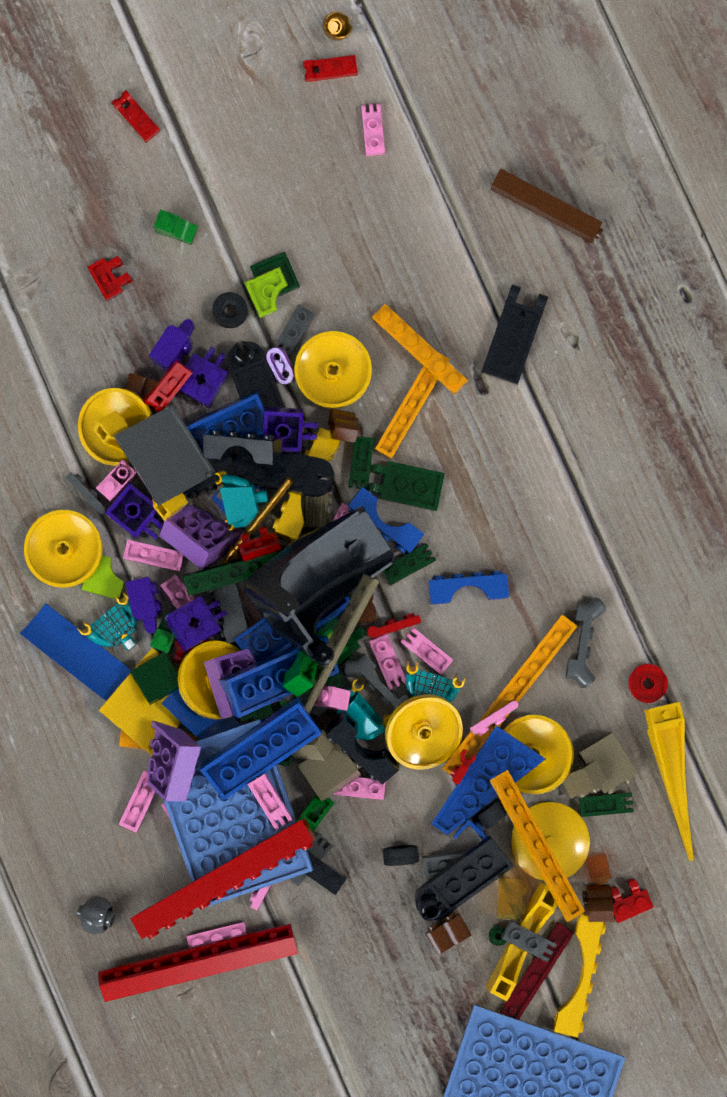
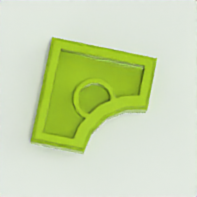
M280 267L244 282L260 318L278 311L276 305L277 296L282 289L288 286Z
M102 555L96 572L83 583V591L116 599L115 595L119 599L121 598L125 582L113 573L111 557Z

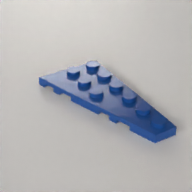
M496 726L476 755L475 761L471 763L459 785H456L431 824L446 835H449L498 797L490 782L492 778L508 770L516 783L546 760V758L499 726Z

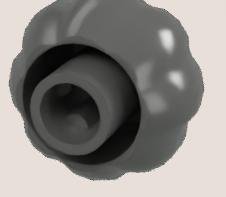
M95 897L87 900L83 906H79L77 917H80L81 926L86 932L100 934L105 932L108 927L111 928L113 926L115 912H113V907L108 900Z

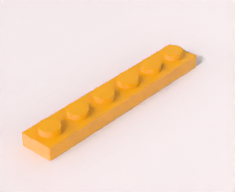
M386 304L372 316V319L452 394L455 395L468 382L458 370Z
M440 354V355H441L443 358H445L448 362L450 361L449 358H447L446 356ZM425 367L421 369L375 448L376 451L390 459L395 455L438 381Z

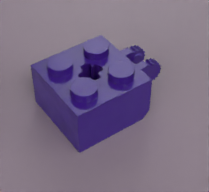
M184 319L179 328L174 325L166 328L149 354L154 364L165 371H168L176 360L183 364L181 360L185 355L188 356L193 349V342L190 336L195 326L191 319Z
M213 347L209 349L204 359L193 353L186 365L187 368L192 370V375L178 391L209 409L228 378V372L220 368L226 356L224 353L218 356L215 364L209 362L215 353V348ZM203 377L206 382L199 385L198 379Z
M264 407L262 436L263 434H274L275 438H282V451L299 452L301 451L302 439H317V434L302 433L303 427L316 428L318 423L303 421V409ZM285 426L287 430L284 429V432L281 433L278 428Z
M130 483L105 512L106 515L137 540L144 531L155 540L158 538L157 534L148 528L152 522L159 529L163 527V524L156 519L158 512L153 507V501ZM135 507H137L138 513L136 515L133 514V516H130V509H135Z
M150 577L127 581L126 587L133 617L143 622L147 633L154 634L158 628L156 619L161 618L160 613L163 612L161 601L157 600L156 594L159 593L157 582L153 581Z
M202 596L166 616L165 621L184 653L221 631L216 621L226 616L227 612L224 610L213 616L210 611L219 607L221 604L220 600L207 606ZM191 621L197 624L196 628L194 626L190 627L189 623Z

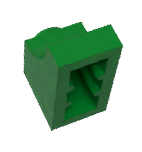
M160 209L154 229L158 234L192 245L198 225L192 224L176 214Z
M166 611L159 627L156 629L150 646L170 654L173 649L175 636L165 621L166 616L171 612Z
M299 651L295 662L285 673L283 687L296 697H299L314 686L318 663Z
M316 795L297 821L305 818L312 832H314L335 802L329 798L321 801Z

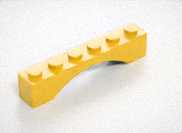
M114 411L99 420L93 430L104 445L123 452L114 436L130 427L126 424L123 416ZM183 493L160 506L157 505L152 497L153 507L164 521L180 512L188 503Z
M320 427L318 433L314 432V434H317V439L311 440L310 443H313L311 450H306L305 455L330 461L334 459L341 440L331 439L330 431ZM288 492L290 494L289 500H284L280 510L283 512L281 518H276L273 529H275L277 537L292 542L300 537L304 528V519L301 511L302 495Z
M539 883L518 923L537 934L557 907V903L546 884ZM508 942L485 988L490 993L508 1001L517 984L522 964L528 952Z
M584 913L578 916L574 931L582 951L581 976L571 997L557 1009L553 1025L554 1032L578 1037V1034L583 1031L584 1021L581 1020L583 1013H587L589 1002L586 1001L588 993L591 994L593 982L590 980L592 974H595L597 969L595 958L596 954L599 955L601 951L600 935H604L606 923L589 922L588 916H584Z

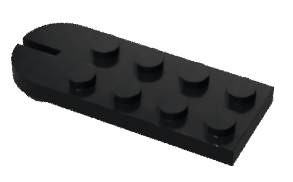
M241 341L248 358L244 360L239 345L236 343L227 355V365L240 398L257 390L264 407L285 408L262 348L254 342ZM285 426L278 428L281 433L284 432V429L287 430Z
M239 446L231 474L248 480L254 486L278 490L286 478L290 477L294 482L286 492L310 497H321L334 489L333 483H335L334 470L325 459L282 451V462L274 465L255 463L251 453Z
M488 836L417 889L414 897L417 910L424 920H440L508 872L514 865L494 839Z

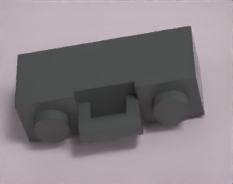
M237 583L219 587L210 592L213 602L217 600L221 602L219 607L210 610L212 615H217L218 610H225L227 612V615L223 617L224 621H216L219 626L223 625V629L220 632L223 641L227 640V644L235 643L234 639L248 630ZM248 634L243 639L250 638V635Z

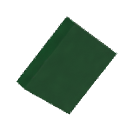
M286 252L250 266L254 278L280 267L288 286L282 289L277 297L300 288Z
M164 652L130 671L149 705L179 689L178 674Z

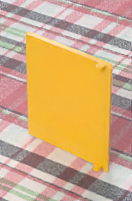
M151 648L135 668L160 654ZM131 674L126 677L98 710L152 756L153 748L150 746V741L154 739L155 728H152V721L175 728L181 723L161 704L169 695L149 705Z

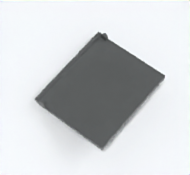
M173 405L166 406L164 410L114 436L158 506L205 481L216 473L208 459L203 458L201 448Z

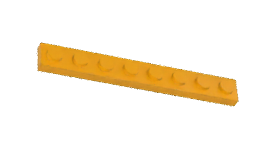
M506 770L492 778L490 782L567 922L571 921L585 912L513 778L509 771Z

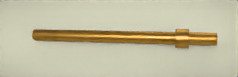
M286 478L245 532L248 533L249 538L293 484L294 480L292 478ZM241 537L235 545H231L227 551L228 554L220 564L231 562L239 556L240 551L237 544L242 543Z

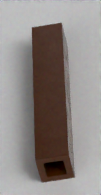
M503 169L499 170L491 185L493 192L590 243L593 242L594 238L598 240L603 231L600 228L603 223L602 221Z

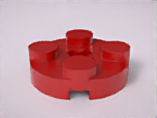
M643 664L634 668L628 678V689L632 697L643 703H653L659 700L668 688L666 675L658 666L653 664ZM646 678H650V682H653V686H649V689H646L645 685L642 684L643 681H646Z

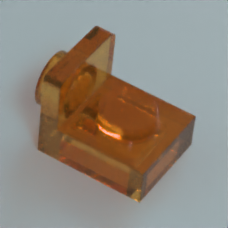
M606 854L587 857L591 881L596 882L597 885L608 883V879H611L612 875L610 874Z

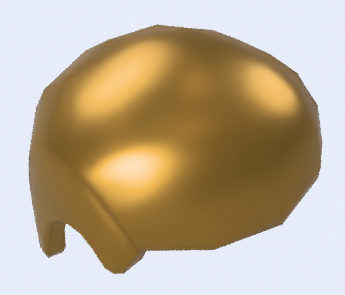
M331 12L326 15L322 24L325 35L333 41H341L347 38L353 29L349 17L341 12Z

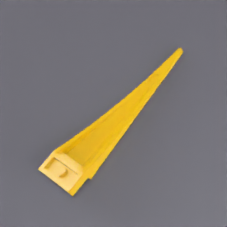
M675 702L647 709L644 712L648 725L647 733L688 859L693 861L685 776V720L681 703Z

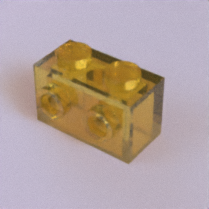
M498 878L496 916L498 919L522 920V915H525L526 903H522L523 895H526L527 884L523 883L522 878Z

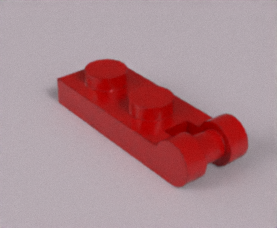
M355 55L303 61V68L306 70L304 75L306 82L358 75ZM313 68H319V73H314Z
M125 90L121 93V97L115 98L111 103L147 143L160 132V129L132 98L129 92ZM128 102L130 106L124 109L122 105Z
M176 360L152 391L145 396L143 402L148 406H153L157 412L162 411L192 375V370ZM159 396L162 399L158 401L155 398Z
M414 613L403 616L404 620L396 622V619L384 622L385 626L380 628L371 626L367 631L368 636L373 639L420 624V616H415Z

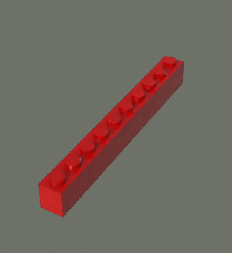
M303 818L139 912L130 919L141 939L148 937L150 940L160 934L159 929L165 927L167 930L176 925L175 920L180 917L185 920L193 915L192 910L198 907L200 910L210 905L209 901L216 897L219 900L228 895L227 890L233 888L235 891L244 886L243 881L250 878L252 881L262 875L260 871L266 868L270 871L279 865L278 861L284 858L287 861L296 856L295 851L300 848L305 851L312 847V842L316 837L306 819Z
M287 924L98 971L99 988L104 1001L108 1002L298 954L292 925Z

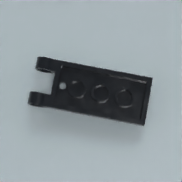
M512 284L481 373L518 385L548 296L539 293L535 307L531 308L516 303L521 287ZM521 311H523V312L525 313V315H524V316H520L519 313H520Z

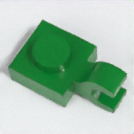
M269 704L240 717V721L243 722L254 717L255 721L263 720L274 713Z

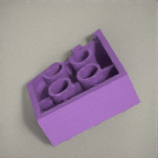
M188 505L164 521L159 536L201 570H204L226 556L231 545H235L240 538V534L245 531L240 528L228 531L229 524L227 522L214 520L211 514Z
M248 649L204 662L221 719L234 716V712L218 679L256 663Z
M152 721V728H155L154 739L150 741V746L153 748V758L149 759L147 784L165 801H186L201 746L183 730Z

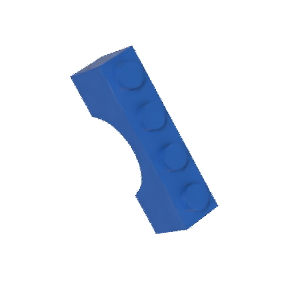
M361 487L347 505L350 508L348 512L350 513L363 506L386 541L392 540L396 543L395 548L403 554L405 552L411 553L424 536V533L409 522L399 527H392L382 522L376 509L378 498Z
M493 571L491 575L483 576L482 572L471 573V577L456 574L452 575L451 579H444V576H433V580H429L430 605L450 603L454 593L466 586L479 588L485 593L488 600L509 598L507 574H502V571Z

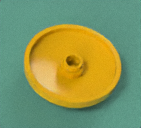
M339 331L323 332L310 338L298 352L294 367L295 379L302 394L315 405L328 409L347 407L359 400L366 392L372 376L371 359L366 348L355 337Z
M108 388L92 395L83 405L78 418L79 438L88 454L97 461L106 465L117 466L123 459L129 464L130 461L127 456L113 447L104 445L93 428L99 420L114 411L123 416L129 427L152 416V412L138 394L124 388Z
M56 510L38 518L30 527L24 542V556L30 571L43 583L57 588H70L87 581L99 567L103 554V543L96 526L84 515L71 510Z
M208 641L194 647L185 655L178 671V687L184 702L193 712L207 719L221 720L204 662L241 651L230 643L227 644V642Z
M431 694L412 697L401 703L388 719L385 729L386 745L394 759L405 767L417 770L436 767L448 760L457 750L463 734L462 719L456 708L443 697Z
M527 715L511 722L504 730L546 758V760L515 783L520 792L527 794H543L554 790L564 782L573 765L574 750L568 733L556 721L540 715Z
M542 802L529 807L567 878L581 868L589 852L590 837L584 820L572 808L557 802ZM513 826L511 850L517 864L530 876L544 881L515 826Z

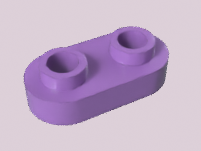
M281 347L271 348L267 352L266 359L279 383H291L295 379V371L286 351ZM276 353L280 355L279 360L276 358ZM285 370L289 372L288 377L284 374Z

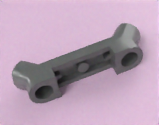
M596 597L588 603L578 601L574 621L582 623L576 660L568 659L566 679L576 680L581 688H586L595 681V677L586 666L585 660L589 658L591 647H588V641L592 639L594 632L591 622L606 611L604 603Z
M364 653L357 659H346L344 661V675L346 677H365L368 680L366 684L373 691L377 689L382 694L380 698L387 705L391 703L394 706V710L401 703L409 699L405 694L398 699L372 673L377 666Z

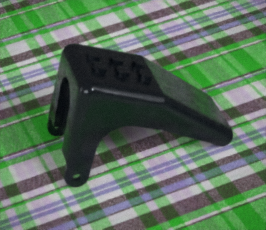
M362 506L292 541L244 581L243 588L276 634L319 665H326L333 660L335 653L332 648L316 636L315 631L319 620L342 599L356 590L364 574L374 578L391 566L395 558L392 550Z

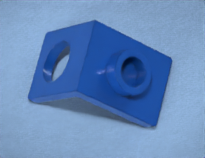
M469 819L452 836L456 839L469 825L481 837L487 838L483 833L485 829L477 821L473 824Z

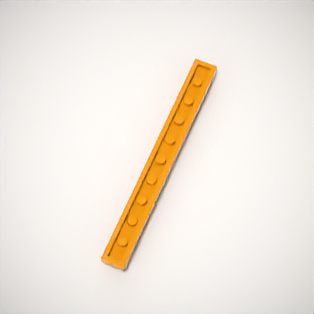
M562 614L478 722L512 701L518 703L578 626ZM503 722L498 725L492 723L488 726L490 730L481 736L478 733L474 735L470 731L442 769L450 774L454 765L459 766L461 763L460 752L463 749L467 750L465 754L467 760L472 755L476 756L496 726L500 727Z

